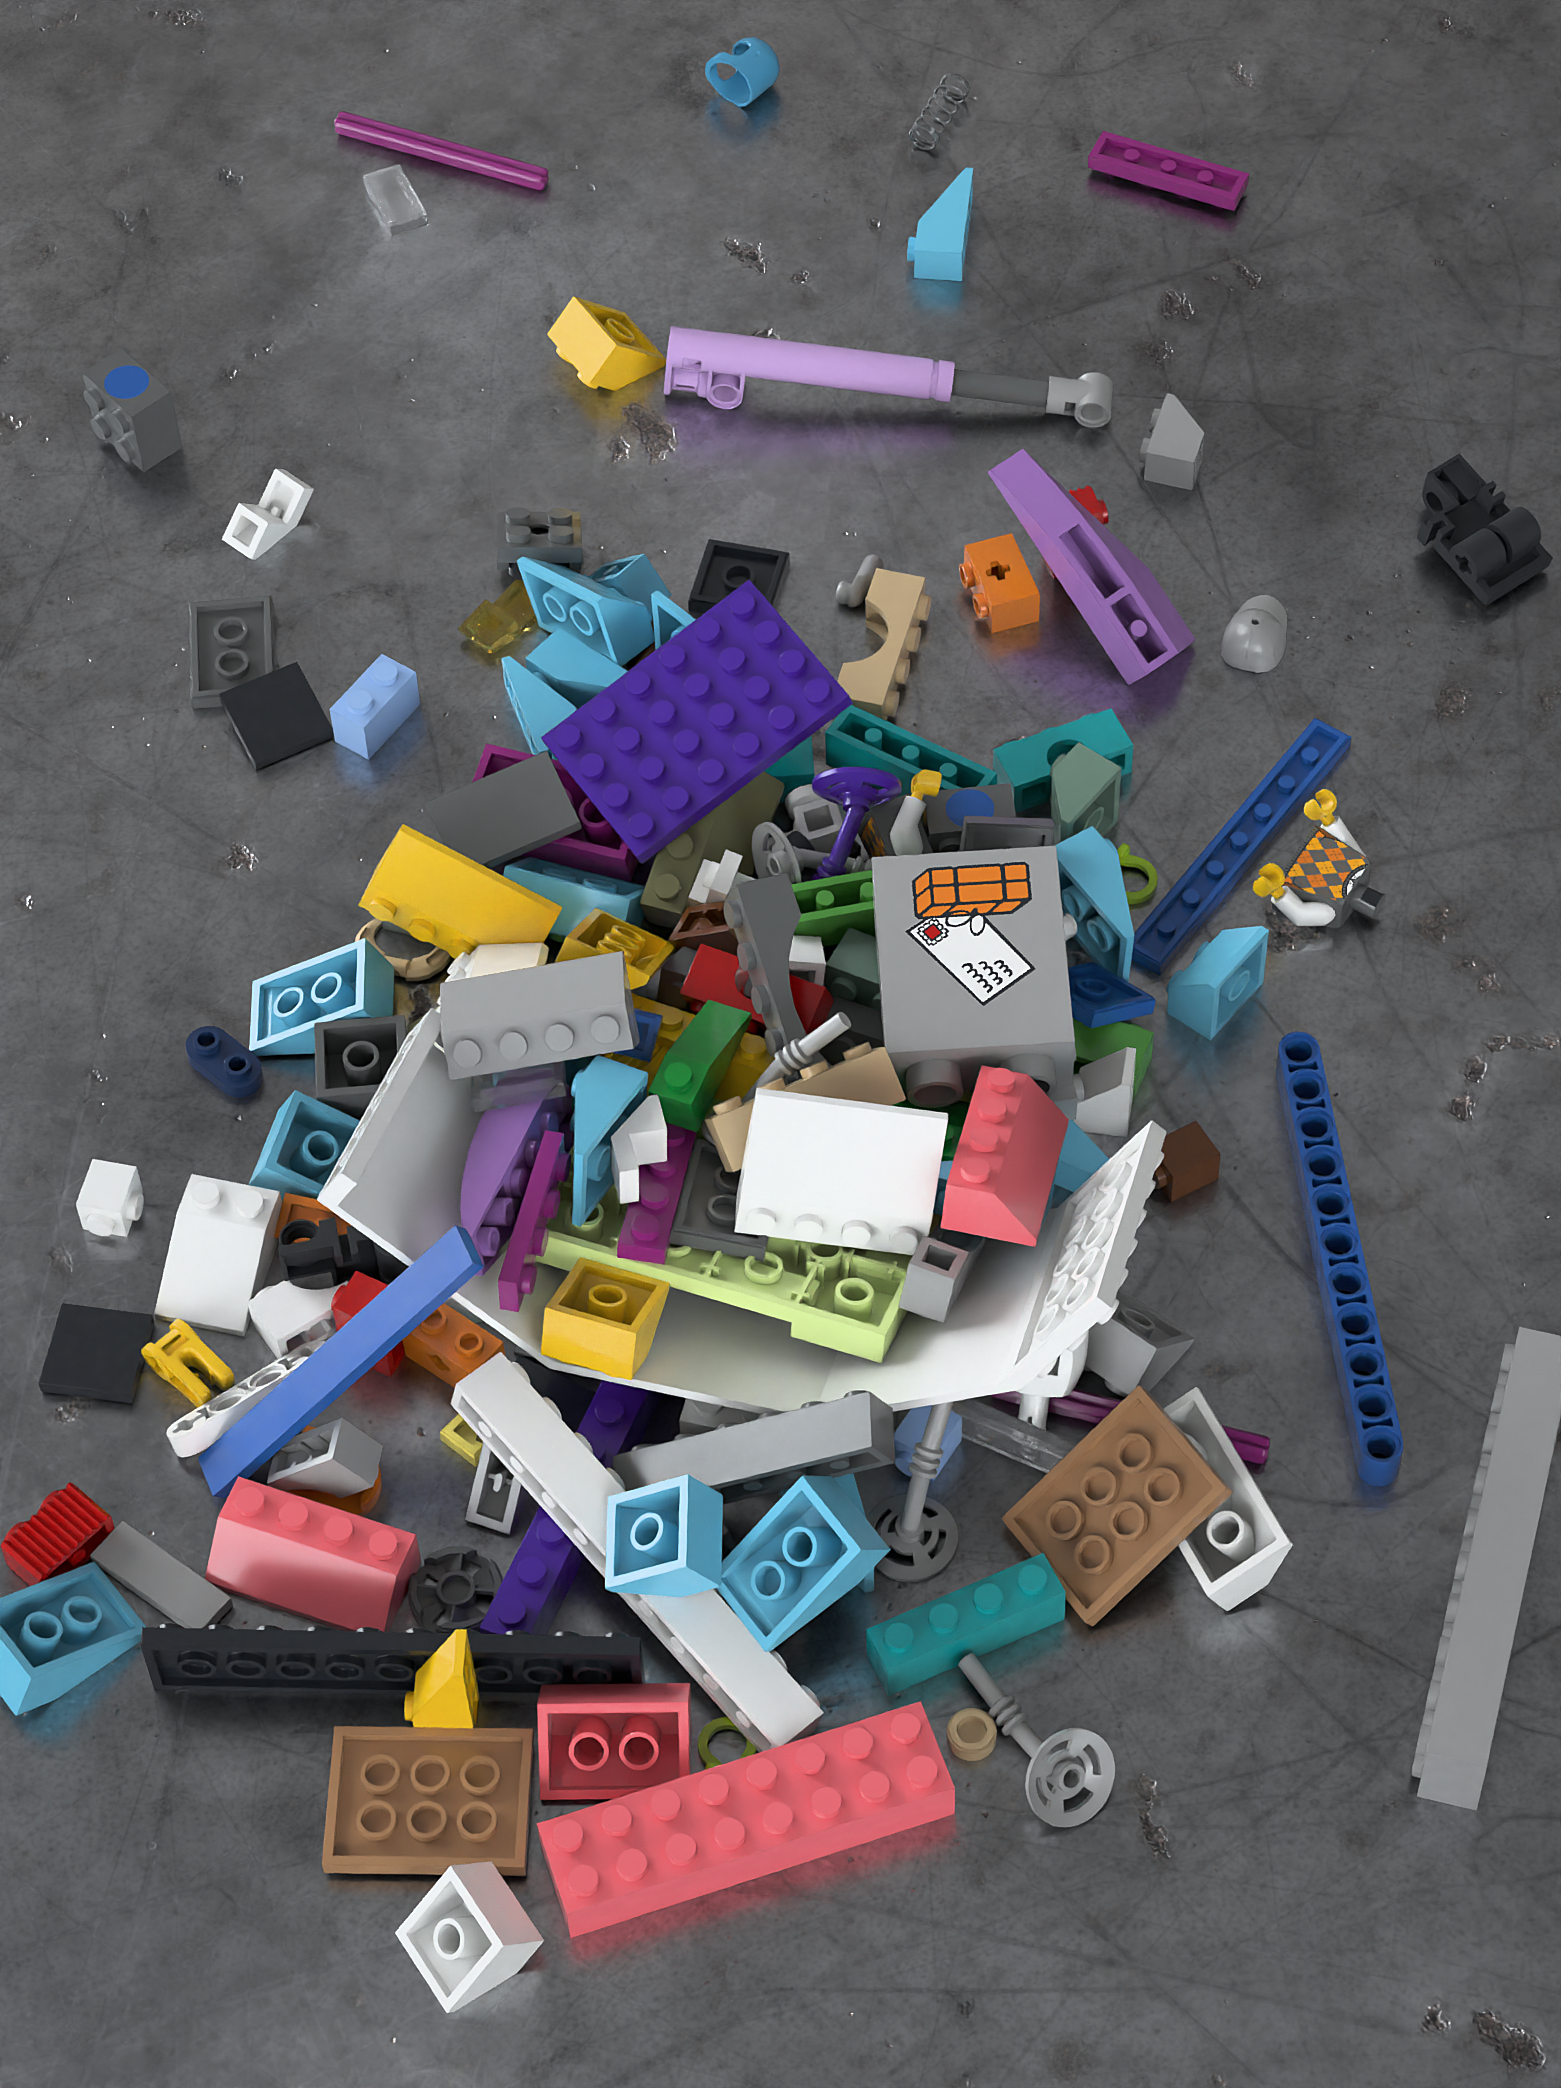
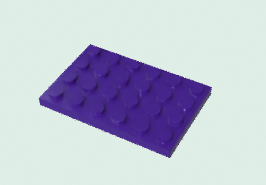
M748 580L543 735L541 739L630 851L643 864L844 711L853 702L847 692L755 585Z

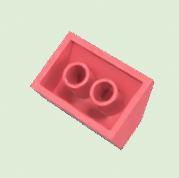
M690 1683L541 1685L537 1702L540 1800L615 1799L691 1775Z

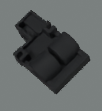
M1459 453L1427 473L1422 497L1425 506L1433 516L1422 522L1417 538L1423 546H1426L1431 540L1434 541L1432 546L1481 602L1487 606L1549 567L1553 557L1540 544L1541 530L1535 517L1523 507H1516L1510 510L1503 503L1506 497L1503 491L1493 496L1497 486L1495 482L1491 481L1486 484Z
M335 1217L319 1220V1227L309 1220H294L286 1224L279 1235L278 1253L285 1281L331 1272L334 1286H337L346 1281L349 1282L354 1273L358 1271L389 1285L409 1266L353 1226L346 1227L347 1234L338 1236ZM299 1238L310 1239L308 1241L291 1244L293 1241Z

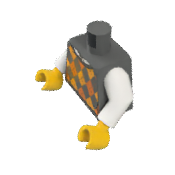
M926 769L920 771L912 778V794L909 793L870 808L858 831L860 840L870 860H872V857L933 853L920 819L926 806L922 801L923 794L934 797L938 795L942 777L940 772Z
M1322 789L1315 794L1316 800L1311 799L1304 806L1305 815L1314 821L1321 820L1322 825L1319 827L1314 824L1283 870L1274 863H1269L1259 870L1261 877L1253 882V891L1260 897L1271 895L1272 909L1282 912L1297 926H1328L1336 929L1343 926L1354 909L1372 918H1376L1384 905L1386 895L1368 887L1372 863L1352 837L1341 818L1333 816L1332 812L1337 807L1334 793L1330 790Z

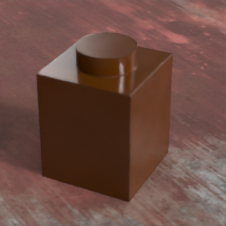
M1197 1121L1165 1136L1161 1152L1164 1153V1158L1154 1171L1152 1180L1156 1182L1154 1188H1161L1171 1202L1218 1179L1221 1154Z

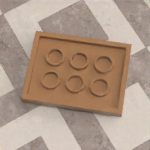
M1138 1385L1001 1519L1032 1557L1044 1552L1066 1591V1600L1086 1624L1094 1626L1221 1505L1233 1491L1147 1389Z
M334 1726L322 1856L324 1873L443 1875L452 1865L492 1861L500 1875L526 1876L534 1752L533 1728Z

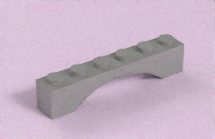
M941 1218L933 1232L928 1236H923L909 1262L898 1307L914 1312L921 1317L944 1323L988 1237L941 1228Z

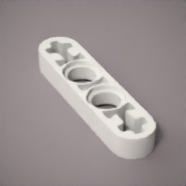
M314 1340L299 1346L174 1422L167 1429L166 1435L177 1456H192L211 1446L319 1349L325 1341Z

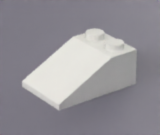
M191 1174L176 1214L155 1308V1319L169 1322L181 1319L189 1326L245 1336L251 1319L248 1301L255 1298L261 1291L279 1240L274 1238L282 1206L280 1191Z

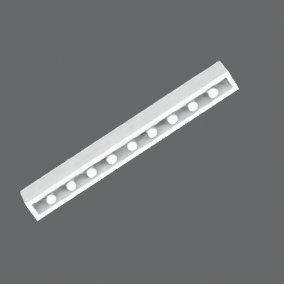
M499 1352L456 1384L451 1405L605 1578L608 1497L626 1492L625 1485L613 1469H605L596 1459L587 1439L578 1432L573 1433L562 1421L561 1413L553 1401L547 1397L542 1398L530 1385V1379L525 1370L518 1363H511L502 1352ZM716 1588L684 1597L617 1592L743 1735L756 1747L759 1753L806 1738L815 1731L824 1713L820 1709V1703L816 1695L808 1687L800 1686L787 1672L784 1660L775 1650L764 1651L736 1613L724 1602L722 1595Z

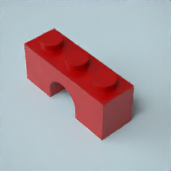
M700 944L680 991L681 996L690 1006L689 1011L697 1015L706 1002L712 1000L750 1012L752 1019L746 1029V1033L756 1035L757 1031L765 1033L767 1030L762 1014H758L755 1011L752 999L745 997L744 990L749 974L748 971H744L741 968L738 956ZM789 975L794 1006L808 1035L825 1023L834 1000L826 987Z

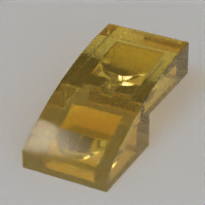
M516 579L493 604L485 599L458 628L459 632L488 654L501 649L523 634L537 622L524 581Z

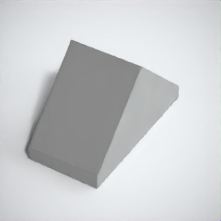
M483 1441L465 1520L511 1534L530 1493Z

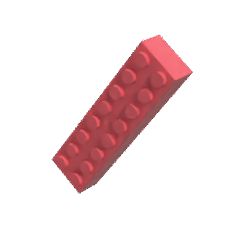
M920 1701L537 1823L541 1850L570 1938L953 1815L955 1814V1787Z

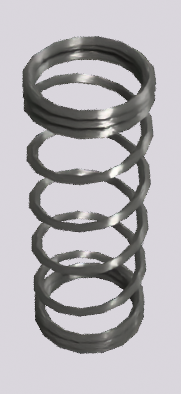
M947 73L943 76L940 86L936 87L934 91V96L930 97L928 105L923 108L921 116L917 118L909 131V137L915 146L923 150H932L940 141L938 134L944 133L946 131L945 124L952 121L951 113L954 114L959 110L957 103L964 102L970 92L969 83L963 76L956 73ZM953 78L960 81L964 85L966 93L963 94L954 85L945 84V80ZM946 86L957 89L961 94L958 95L951 92ZM941 88L943 95H936L937 91ZM936 97H946L949 101L955 103V111H948L945 107L940 106ZM952 98L962 99V100H961V101H955V100L952 99ZM932 99H935L937 105H930ZM930 107H939L947 112L950 116L949 121L945 122L934 116ZM926 109L929 110L931 115H924ZM924 117H932L942 123L943 130L937 132L932 126L925 123ZM918 128L928 131L933 136L934 142L925 140L918 132ZM914 129L916 130V133L918 134V136H919L924 142H927V143L933 144V145L927 146V145H924V144L920 143V142L915 138V136H914V134H913V130H914Z

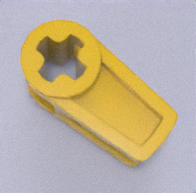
M176 1319L169 1325L170 1331L155 1344L150 1342L141 1349V1353L151 1369L162 1379L170 1382L197 1407L212 1400L209 1388L199 1379V1375L197 1373L194 1374L188 1367L197 1368L210 1379L211 1385L215 1384L222 1391H227L235 1384L232 1370L181 1319Z

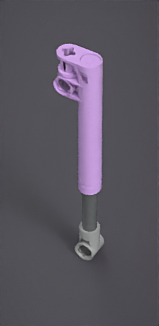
M671 326L666 360L664 395H670L672 390L696 392L698 397L707 398L710 404L717 408L732 409L741 404L745 377L924 400L933 398L934 401L950 403L951 396L1045 407V413L1075 416V419L1081 425L1095 428L1104 426L1111 418L1113 382L1109 377L1101 373H1087L1079 379L1049 376V380L1046 381L954 369L955 362L939 360V362H936L934 359Z

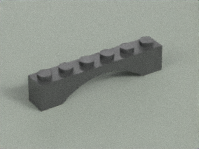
M788 873L738 883L734 886L724 903V917L729 928H734L739 943L737 947L738 960L741 968L744 971H748L753 986L751 989L752 1004L758 1014H762L767 1029L765 1031V1043L772 1057H775L777 1051L783 1050L784 1046L791 1044V1041L795 1038L802 1040L807 1036L794 1006L789 981V956L793 935L801 913ZM817 1051L812 1055L813 1060L805 1064L803 1068L823 1061L825 1058ZM797 1070L792 1076L786 1075L783 1080L785 1085L802 1079L800 1071Z

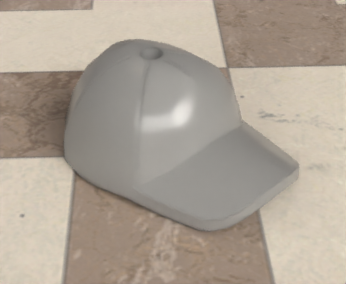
M1259 595L1247 600L1240 607L1227 625L1221 642V656L1227 664L1233 668L1236 667L1255 673L1268 672L1278 665L1286 648L1287 614L1282 604L1269 595Z

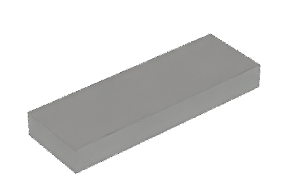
M124 1521L90 1555L92 1562L95 1561L100 1569L184 1628H207L210 1625H215L233 1606L230 1596Z

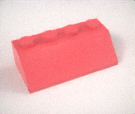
M981 1065L946 1183L941 1228L1036 1247L1069 1119L1028 1074L1010 1071L1005 1068Z
M238 1477L218 1516L205 1579L222 1591L343 1631H356L359 1628L371 1627L382 1632H389L408 1592L409 1579L412 1573L416 1575L419 1569L421 1557L416 1534Z

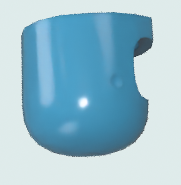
M747 37L739 40L733 45L732 55L720 52L712 57L705 67L706 78L723 98L738 106H747L776 82L780 71L779 59L775 51L764 40L756 37ZM717 64H729L736 69V72L729 79L723 80L718 76Z

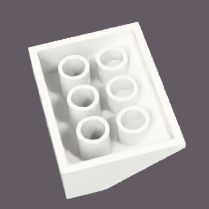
M756 1088L737 1190L734 1232L914 1255L923 1236H928L930 1231L948 1113Z

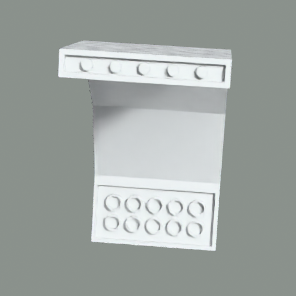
M433 1008L407 1035L317 1198V1201L407 1266L412 1265L455 1225L462 1227L460 1211L461 1189L468 1150L479 1121L496 1091L477 1076L449 1080L445 1054L433 1045L441 1030L440 1013ZM1150 1121L1059 1207L1050 1209L1040 1229L1036 1247L988 1238L945 1322L941 1323L907 1311L882 1363L791 1337L792 1322L669 1286V1292L648 1356L631 1381L610 1377L603 1372L579 1365L566 1364L558 1359L541 1355L545 1307L570 1271L535 1261L533 1266L537 1267V1275L533 1293L531 1295L524 1294L519 1312L502 1310L499 1303L498 1278L507 1249L483 1276H473L451 1298L550 1369L758 1414L767 1412L785 1413L801 1409V1406L807 1402H829L844 1398L846 1393L855 1390L870 1391L892 1407L893 1412L1021 1390L1036 1376L1044 1378L1055 1366L1059 1355L1066 1349L1070 1352L1077 1349L1085 1339L1088 1330L1096 1322L1103 1325L1116 1311L1119 1305V1300L1116 1299L1117 1291L1128 1275L1125 1265L1138 1243L1134 1236L1147 1213L1143 1207L1145 1200L1149 1197L1156 1184L1152 1178L1154 1171L1164 1158V1153L1161 1152L1167 1131L1154 1121Z

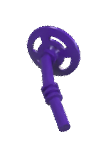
M841 767L826 770L813 778V792L822 799L843 805V810L847 813L830 856L822 859L823 865H819L817 868L819 874H814L812 880L845 875L847 871L845 864L865 813L870 810V806L888 802L900 795L902 783L895 775L874 768ZM870 783L884 788L877 791L875 788L870 787ZM837 784V785L833 786L831 789H828V788H827V787H829V786H831V785Z

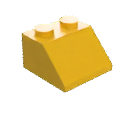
M573 296L547 334L558 347L556 349L557 354L565 361L573 364L579 371L577 374L578 378L593 389H597L600 386L616 391L663 368L667 360L625 312Z
M580 1257L545 1307L541 1355L558 1359L566 1364H575L603 1372L610 1377L631 1381L648 1356L669 1292L670 1283Z

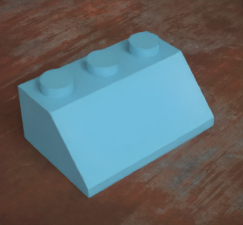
M523 556L517 560L539 627L550 633H553L560 627L621 667L655 641L651 625L652 615L643 603L635 602L619 594L615 589L607 588L593 581L588 575H581L565 566Z
M534 857L505 866L504 877L562 907L549 932V938L554 941L564 943L566 936L595 908L637 927H640L645 916L640 905L645 889L643 885Z

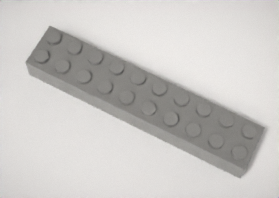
M1519 1327L1515 1345L1505 1344L1411 1776L1421 1778L1417 1797L1477 1811L1561 1417V1336Z

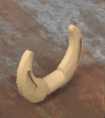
M377 918L364 925L355 938V942L366 938L394 966V975L405 977L406 981L429 979L441 972L451 960V955L437 946L429 954L413 958L411 962L410 960L385 956V952L375 944V935L382 927V921Z

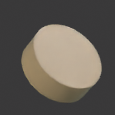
M966 1708L955 1713L949 1720L947 1725V1744L951 1752L958 1758L966 1761L981 1760L987 1757L996 1745V1724L993 1718L985 1711L976 1708Z

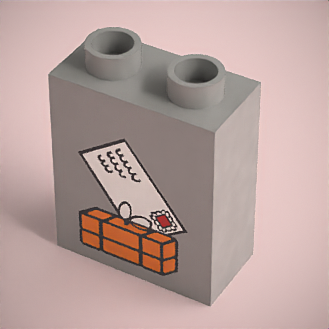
M1056 846L872 857L873 908L883 1045L887 1050L908 1101L916 1106L926 1108L951 1105L962 1098L963 1091H974L981 1065L1005 1068L1010 1071L1028 1074L1048 1097L1056 1091L1058 1085H1073L1075 1038Z

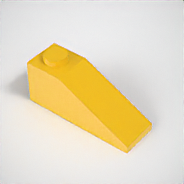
M456 1629L416 1672L414 1691H406L404 1705L405 1721H412L414 1727L477 1728L479 1691L467 1630Z

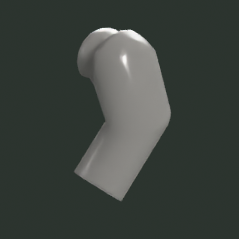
M876 555L867 556L853 583L841 581L838 584L836 601L840 604H848L849 607L859 606L867 596L876 568L883 569L884 567L882 559Z

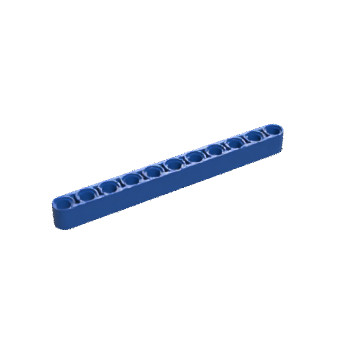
M1295 1031L1286 1034L1279 1042L1276 1080L1356 1470L1359 1477L1365 1483L1382 1487L1391 1484L1399 1474L1403 1453V1438L1320 1047L1312 1035ZM1308 1135H1315V1136H1318V1137H1317V1138H1315V1137H1309ZM1316 1173H1323L1327 1176H1319ZM1323 1212H1332L1335 1215H1327ZM1331 1251H1340L1344 1254H1334ZM1346 1290L1353 1294H1342L1338 1291ZM1355 1330L1362 1334L1352 1335L1346 1331ZM1355 1371H1365L1371 1375L1362 1376L1356 1374ZM1364 1412H1374V1413L1378 1414L1379 1416H1378V1417H1369V1416L1364 1415L1363 1413H1364ZM1382 1453L1389 1458L1378 1459L1371 1454Z

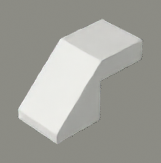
M275 468L258 505L238 503L222 540L248 558L258 559L298 525L314 489L288 471Z
M658 1095L648 1096L611 1136V1171L620 1204L639 1201L638 1165L667 1161V1127Z

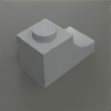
M340 1418L294 1436L273 1456L267 1484L284 1492L310 1489L328 1492L340 1499L374 1487L379 1473L378 1465L383 1445L345 1419Z

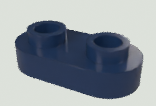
M204 1026L194 1030L188 1036L185 1049L190 1065L225 1094L241 1098L255 1093L260 1088L263 1082V1072L259 1059L223 1029L215 1026ZM213 1043L210 1046H203L205 1044ZM236 1067H245L240 1071H233V1069Z

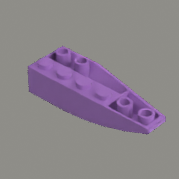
M1021 449L988 471L991 479L1128 686L1164 664L1196 640L1150 569L1024 449Z
M530 1066L507 1070L479 1121L468 1150L462 1177L460 1203L462 1227L467 1229L484 1265L474 1276H483L509 1246L545 1130L564 1133L565 1153H569L573 1146L574 1132L570 1131V1121L573 1115V1097L570 1086L565 1085L561 1066Z

